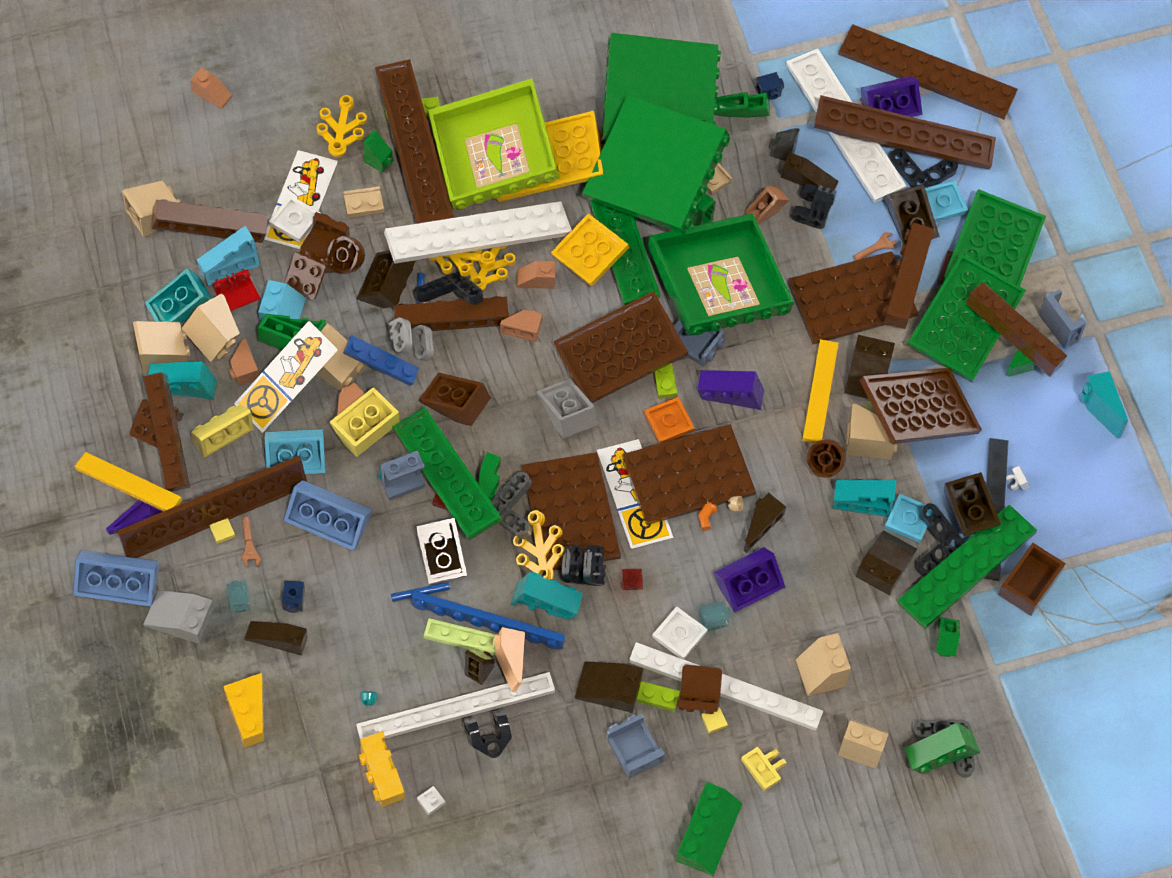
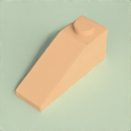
M502 627L500 632L494 636L493 646H496L495 655L511 691L516 693L522 683L525 632Z

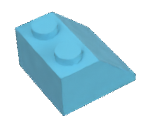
M268 280L258 312L260 323L266 314L290 316L291 319H300L306 297L288 284Z

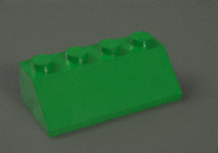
M706 782L678 849L675 861L714 876L743 803L726 789Z

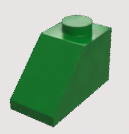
M373 130L363 142L364 163L383 173L393 163L392 149L378 132Z
M1017 350L1008 367L1006 376L1010 377L1032 371L1036 365L1021 351Z
M940 617L936 653L944 657H956L960 639V621Z

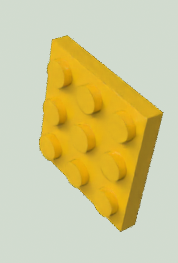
M588 213L556 246L551 255L592 287L626 252L629 245Z

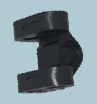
M803 184L799 195L801 198L812 202L811 208L795 206L791 213V218L798 223L823 229L831 206L835 201L837 191H830V188L823 189L821 185L817 187L811 184Z
M567 545L563 552V581L578 585L604 586L606 565H603V548L600 545H589L585 550L584 565H582L581 547L578 545Z
M503 709L492 711L499 735L493 734L482 739L475 718L473 716L464 718L465 731L472 747L491 758L500 756L512 738L509 721ZM497 743L494 750H488V745Z

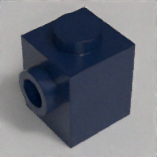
M777 72L756 77L755 89L757 94L767 93L768 98L771 100L781 96L784 82L782 78H779Z
M284 580L283 610L290 613L303 611L304 582Z

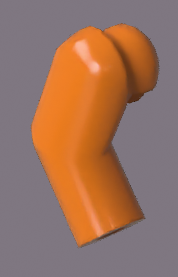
M705 504L698 514L702 531L711 529L709 517L717 512L715 504Z

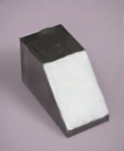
M794 128L777 132L775 139L771 138L768 148L771 149L770 157L786 161L789 152L795 153L800 129Z

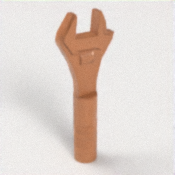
M885 232L877 243L853 255V258L856 261L881 249H893L897 240L890 242L888 237L893 234Z
M250 517L242 518L246 545L241 561H244V564L248 567V560H256V567H258L261 557L256 552L252 543Z

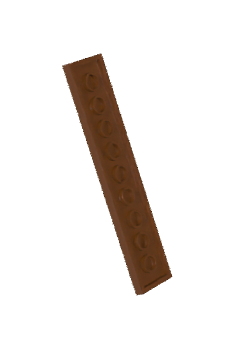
M852 24L838 54L899 79L912 76L918 80L919 87L1005 120L1018 91L1015 87Z
M408 59L375 67L417 224L454 218L411 60Z
M820 95L814 128L957 161L988 170L992 167L996 137L823 95Z
M296 456L118 530L117 533L125 556L139 558L210 528L209 525L227 518L230 520L292 494L294 486L302 480L307 482L301 458Z

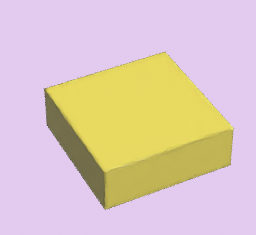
M228 518L209 525L217 544L235 538Z
M720 707L714 714H701L708 734L728 726Z

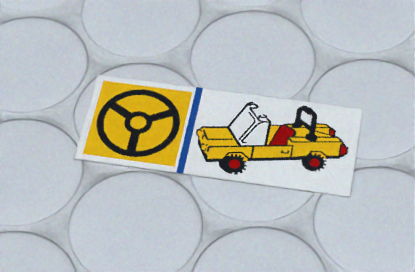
M298 150L272 217L289 195L319 211L338 161ZM268 224L267 234L264 239L300 249L311 229L299 243Z
M308 321L234 404L236 406L242 404L251 411L253 424L263 433L338 349Z
M639 439L597 450L631 549L674 538L668 520L646 525L624 465L622 454L642 449Z

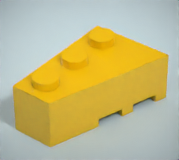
M262 673L224 686L226 699L245 748L264 741Z
M383 731L360 739L361 754L358 756L361 765H366L368 770L365 773L368 783H373L375 788L372 791L375 801H380L381 806L385 807L404 800L405 792L397 769L394 767L390 757L392 756L390 749L388 750L385 744Z

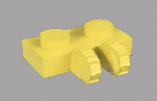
M756 747L742 756L741 761L763 791H766L781 781V777L776 771L784 767L787 762L782 759L771 765L769 761L778 756V750L774 749L764 756L761 750Z

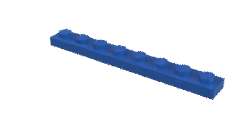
M414 591L411 597L412 606L418 610L424 611L426 609L433 611L438 616H450L456 621H467L476 627L484 626L497 633L500 632L502 627L525 632L524 639L531 643H541L551 649L563 650L565 643L564 634Z

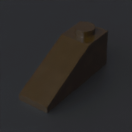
M789 152L783 165L781 178L801 186L803 184H811L817 187L821 185L823 189L830 188V191L835 190L839 182L807 158Z
M770 493L765 497L761 496L755 503V511L744 546L745 553L785 515L786 506Z
M257 621L250 622L245 636L246 641L301 656L308 639L306 628L287 623Z
M467 649L465 652V676L483 685L495 667V659L486 651Z

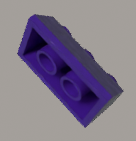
M912 76L860 87L864 106L910 117L923 115L919 82Z
M765 547L714 572L719 589L734 612L785 588L775 554Z

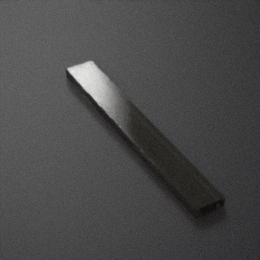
M989 438L986 485L998 514L1005 507L1009 440ZM1001 564L984 579L999 581Z

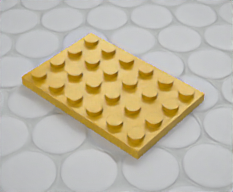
M590 111L545 122L560 178L555 179L553 182L539 184L533 188L522 189L517 193L503 195L497 198L498 202L586 182L589 178L604 175L602 162L598 160L601 148L595 112ZM598 161L599 171L592 173L595 164Z

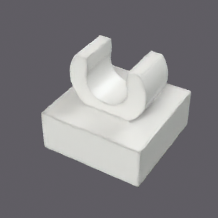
M1020 466L1013 468L1012 470L1015 475H1008L1006 477L1008 482L1016 481L1014 485L1010 486L1012 491L1017 490L1020 486L1023 491L1029 489L1030 486Z
M434 786L417 797V801L428 815H431L445 805V800Z

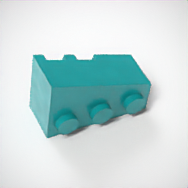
M203 361L150 363L148 375L160 372L168 375L172 395L214 400L217 378Z
M836 480L832 509L889 517L895 500L897 480Z
M529 572L516 584L510 605L516 606L517 603L528 605L529 610L534 611L535 608L547 610L546 614L571 620L578 613L583 593L578 592L574 587L563 586L556 580L543 578L539 573Z

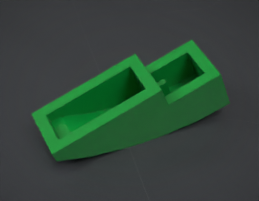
M747 92L715 97V104H717L716 115L738 118L770 116V100L767 93L749 96Z
M487 452L480 470L479 486L488 499L492 501L500 485V476L497 475V472L501 466V457Z

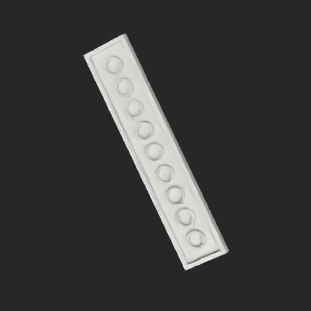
M819 49L786 62L787 68L816 113L820 95L852 102ZM829 132L873 203L885 199L884 196L906 190V184L879 143Z
M560 201L386 228L384 234L395 264L564 237L572 230Z

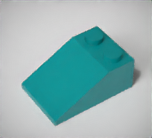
M187 268L149 298L145 304L155 322L182 323L190 318L198 306L213 298L200 276Z
M1110 371L1089 375L1080 393L1082 403H1085L1087 410L1116 438H1121L1128 423V418Z

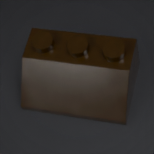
M390 250L376 253L356 299L383 309L394 307L400 301L401 293L406 287V282L413 271L416 260L394 264Z

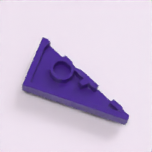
M138 500L106 528V532L109 535L115 534L120 529L164 511Z

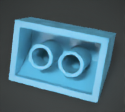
M323 429L265 432L267 468L299 456L302 460L305 474L325 473Z

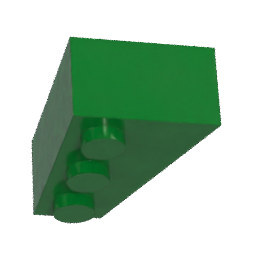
M266 314L258 326V341L283 350L309 320L308 318L300 320L291 319L290 316ZM320 320V322L310 321L320 332L326 326V320Z
M955 723L905 748L912 770L919 774L929 773L933 769L980 753L973 732L959 723Z

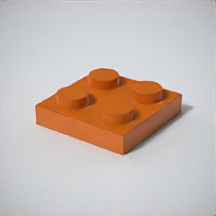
M679 397L644 410V415L659 444L679 438L695 430Z

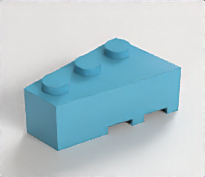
M246 225L197 259L200 273L208 286L213 285L216 279L226 278V275L231 278V273H234L236 276V273L242 271L241 269L251 270L260 266L254 239Z

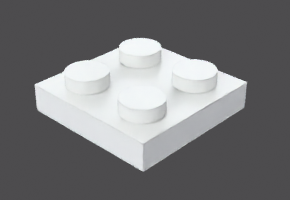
M289 195L269 220V225L300 243L313 227V216L315 213L321 214V212Z
M676 606L652 634V638L684 660L706 635L708 629Z

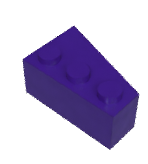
M701 370L697 389L701 399L761 410L764 388L756 371Z

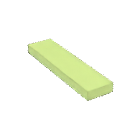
M428 618L423 636L424 639L465 649H479L482 652L486 651L496 656V646H493L495 634Z

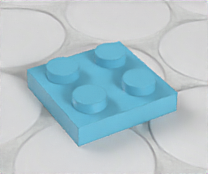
M955 180L925 188L935 223L968 213V208Z
M899 493L886 522L885 529L921 543L927 525L921 519L919 511L926 504ZM927 510L928 512L926 513V515H931L932 510Z

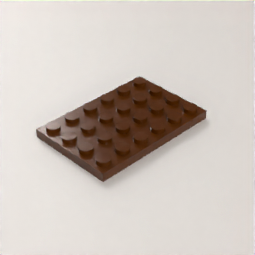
M892 251L788 278L787 283L812 344L819 343L820 339L828 341L888 325L884 323L885 316L882 313L885 304L889 305L890 300H887L889 290L894 288V285L891 284L894 274L898 275L899 271L896 269L897 261ZM914 303L912 306L909 319L918 316V311Z
M654 291L553 341L575 384L591 403L689 355Z
M950 368L863 376L860 379V383L891 444L975 435L982 431Z
M731 424L622 454L624 465L646 525L699 511L707 503L717 506L728 503V500L734 496L746 498L756 494Z
M597 452L522 465V472L527 473L532 481V485L527 491L531 512L537 510L545 516V522L541 526L544 543L550 535V527L556 525L562 529V535L557 538L553 546L556 544L564 547L567 545L580 546L582 549V565H584L585 550L589 545H600L603 548L604 561L621 559ZM537 515L533 516V521L537 519ZM558 529L554 530V535L558 533ZM561 547L557 549V554L561 552ZM552 548L546 555L547 562L553 555ZM563 556L560 557L553 570L562 569Z

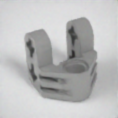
M400 317L389 323L393 350L403 354L409 353L410 350H415V356L418 359L424 361L431 359L433 356L432 331L429 327L418 325L411 329L409 320Z

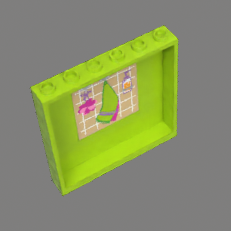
M532 78L428 110L450 202L454 210L464 209L473 204H481L489 199L500 198L509 193H517L522 189L533 188L539 184L553 182L555 179L560 178L539 97Z

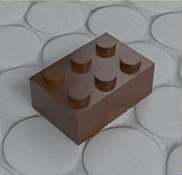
M1032 542L1001 586L998 595L1032 616L1062 573L1066 563Z

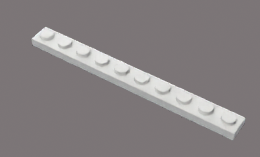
M637 642L629 659V663L678 681L682 680V668L684 665H697ZM722 674V697L814 731L817 730L823 710Z
M550 672L522 679V683L516 693L511 691L507 683L358 723L356 728L360 739L382 731L385 735L384 739L553 694L555 693V688Z

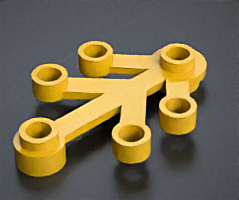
M343 95L339 99L341 112L338 123L332 118L331 111L328 108L320 110V118L325 120L334 130L336 138L334 139L328 132V126L325 123L317 125V133L323 136L329 143V153L334 157L343 156L347 146L364 138L363 129L356 127L367 122L365 113H358L356 119L346 124L348 111L354 107L353 98L349 95ZM353 130V135L343 140L344 135Z
M507 246L492 248L490 252L496 258L500 249H505ZM482 250L471 251L472 253L482 254ZM512 253L506 254L504 259L495 261V265L492 268H484L481 262L478 261L481 270L477 274L474 268V261L463 259V263L470 266V280L473 283L480 282L476 285L482 291L485 290L487 284L506 280L508 272L502 267L512 266L516 262L515 255ZM498 269L496 274L486 277L488 272Z
M485 251L482 254L464 252L428 258L430 261H436L444 274H449L453 271L452 263L445 261L443 257L450 258L462 276L470 275L471 269L461 259L479 261L484 268H492L495 265V256L489 251Z
M534 510L529 513L528 522L533 526L536 547L526 539H522V543L518 544L519 538L516 536L513 539V543L517 547H523L536 556L539 565L530 561L529 556L523 553L517 556L516 561L519 565L526 566L541 576L543 571H546V576L543 578L550 580L554 578L553 568L560 557L563 556L565 549L560 544L553 546L557 538L562 535V529L556 525L551 526L549 529L550 535L544 543L541 526L545 522V516L543 513ZM537 515V519L533 521V516ZM558 529V533L554 535V530ZM561 547V552L557 554V549ZM552 548L553 555L547 562L546 555ZM525 557V561L521 563V558Z

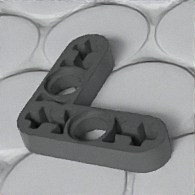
M525 472L515 474L491 501L493 506L499 509L498 513L503 520L499 524L519 539H526L532 534V527L528 521L511 509L532 485L530 477ZM513 492V497L511 499L506 500V494ZM514 516L511 523H505L507 517ZM519 524L520 527L526 529L524 531L519 530L517 525Z
M921 720L915 723L912 733L917 740H922L932 735L931 726H933V734L937 733L936 728L938 726L947 728L955 723H959L971 731L972 729L966 720ZM920 727H923V730L927 731H925L924 734H921V731L917 730H919ZM974 755L966 759V766L970 767L967 772L964 771V768H960L964 763L963 759L955 762V770L960 777L967 778L972 775L975 769Z

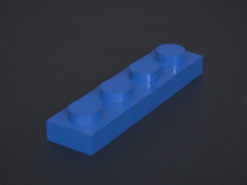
M353 335L349 337L343 354L409 386L414 383L419 367Z

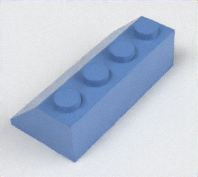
M302 480L294 486L284 521L354 551L368 526L373 510Z
M82 550L76 558L73 595L151 607L158 581L159 562Z

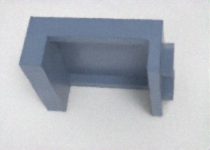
M1059 289L1046 294L1039 316L1062 347L1066 349L1080 341L1086 321L1083 317L1074 322L1070 319L1059 304L1062 291Z
M680 319L674 325L689 355L686 357L703 367L707 362L713 360L716 354L715 351L718 348L721 349L726 341L724 330H721L719 333L717 331H708L697 336H687Z
M418 451L381 464L382 486L389 501L425 487V482L421 476L424 464Z
M642 714L639 716L633 715L626 722L620 725L614 724L608 728L606 739L628 779L664 762L665 753L662 748L659 749L644 723Z

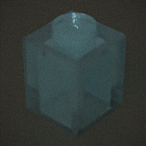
M236 580L227 584L231 613L251 611L247 581Z
M723 601L700 608L699 615L702 624L708 631L728 626L731 613L729 607H725Z

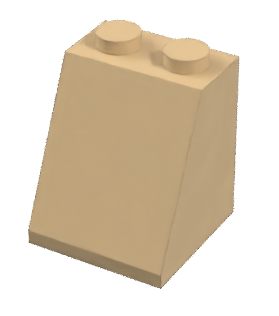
M163 181L122 191L125 210L143 237L159 230L152 228V209L156 199L181 202L179 199L176 200L174 198L172 188L166 186Z
M223 294L198 306L181 328L210 362L216 359H223L228 354L227 350L236 344L235 339L240 334Z
M133 322L143 373L149 372L150 363L188 362L187 357H190V350L188 345H184L187 336L181 329L180 322Z
M327 323L321 330V333L338 350L316 375L341 391L345 386H350L354 382V378L357 374H361L364 371L366 364L343 354L348 340Z
M852 404L847 426L846 455L891 460L893 453L897 452V444H891L878 416L857 404Z
M838 633L820 637L795 660L807 696L846 686L851 668Z
M850 719L838 756L876 769L889 732Z

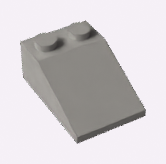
M570 378L536 391L553 426L563 438L598 425L595 406Z
M158 590L143 625L200 644L214 611L213 601L195 594Z

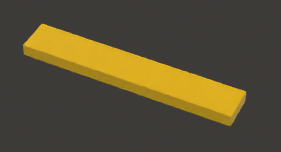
M820 339L802 441L815 443L822 440L838 342Z
M87 452L83 454L75 465L77 471L162 511L176 507L182 502L181 496Z

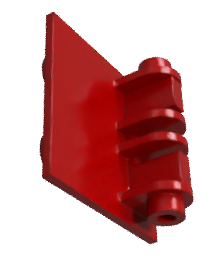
M241 269L242 271L236 273V276L234 273H231V278L226 275V278L216 279V282H213L212 286L217 296L220 294L224 295L230 311L261 299L250 278L248 269Z

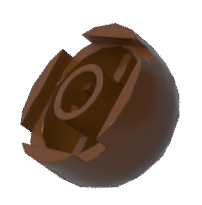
M340 236L330 243L327 258L331 260L330 263L336 265V272L348 274L356 272L363 265L365 250L357 239Z
M822 439L815 442L807 453V464L815 475L823 478H829L838 474L843 469L846 461L844 448L832 439Z

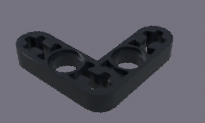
M903 149L893 150L890 161L911 188L919 186L917 182L920 185L924 182L925 188L938 185L954 176L958 168L957 161L944 159L922 172ZM912 168L914 173L908 174L905 172V169ZM937 173L940 177L938 179H934L930 176V174Z
M460 272L451 273L415 289L416 300L419 302H428L453 291L471 305L480 304L484 300L482 289L466 276L460 275Z
M932 503L922 506L919 515L940 543L917 562L916 570L923 576L930 573L963 544V539L939 508ZM931 509V510H932L931 515L927 516V515H926V513L928 512L927 510ZM935 518H939V520L935 521L934 523L931 522L935 520ZM938 523L945 525L946 530L944 533L937 530ZM951 540H956L955 546L949 549L946 548V546L951 544ZM938 549L944 553L942 560L935 556V552ZM932 560L934 563L930 564L927 567L928 569L924 570V564Z

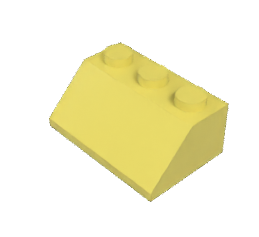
M373 387L331 420L330 424L343 445L354 456L358 457L392 430V426L399 423L400 419L399 412Z
M242 404L228 408L220 416H214L206 424L195 427L191 432V437L202 456L205 458L254 430L251 411Z

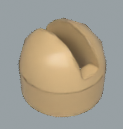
M734 496L728 500V503H730L728 508L731 511L739 512L743 510L744 503L741 496Z

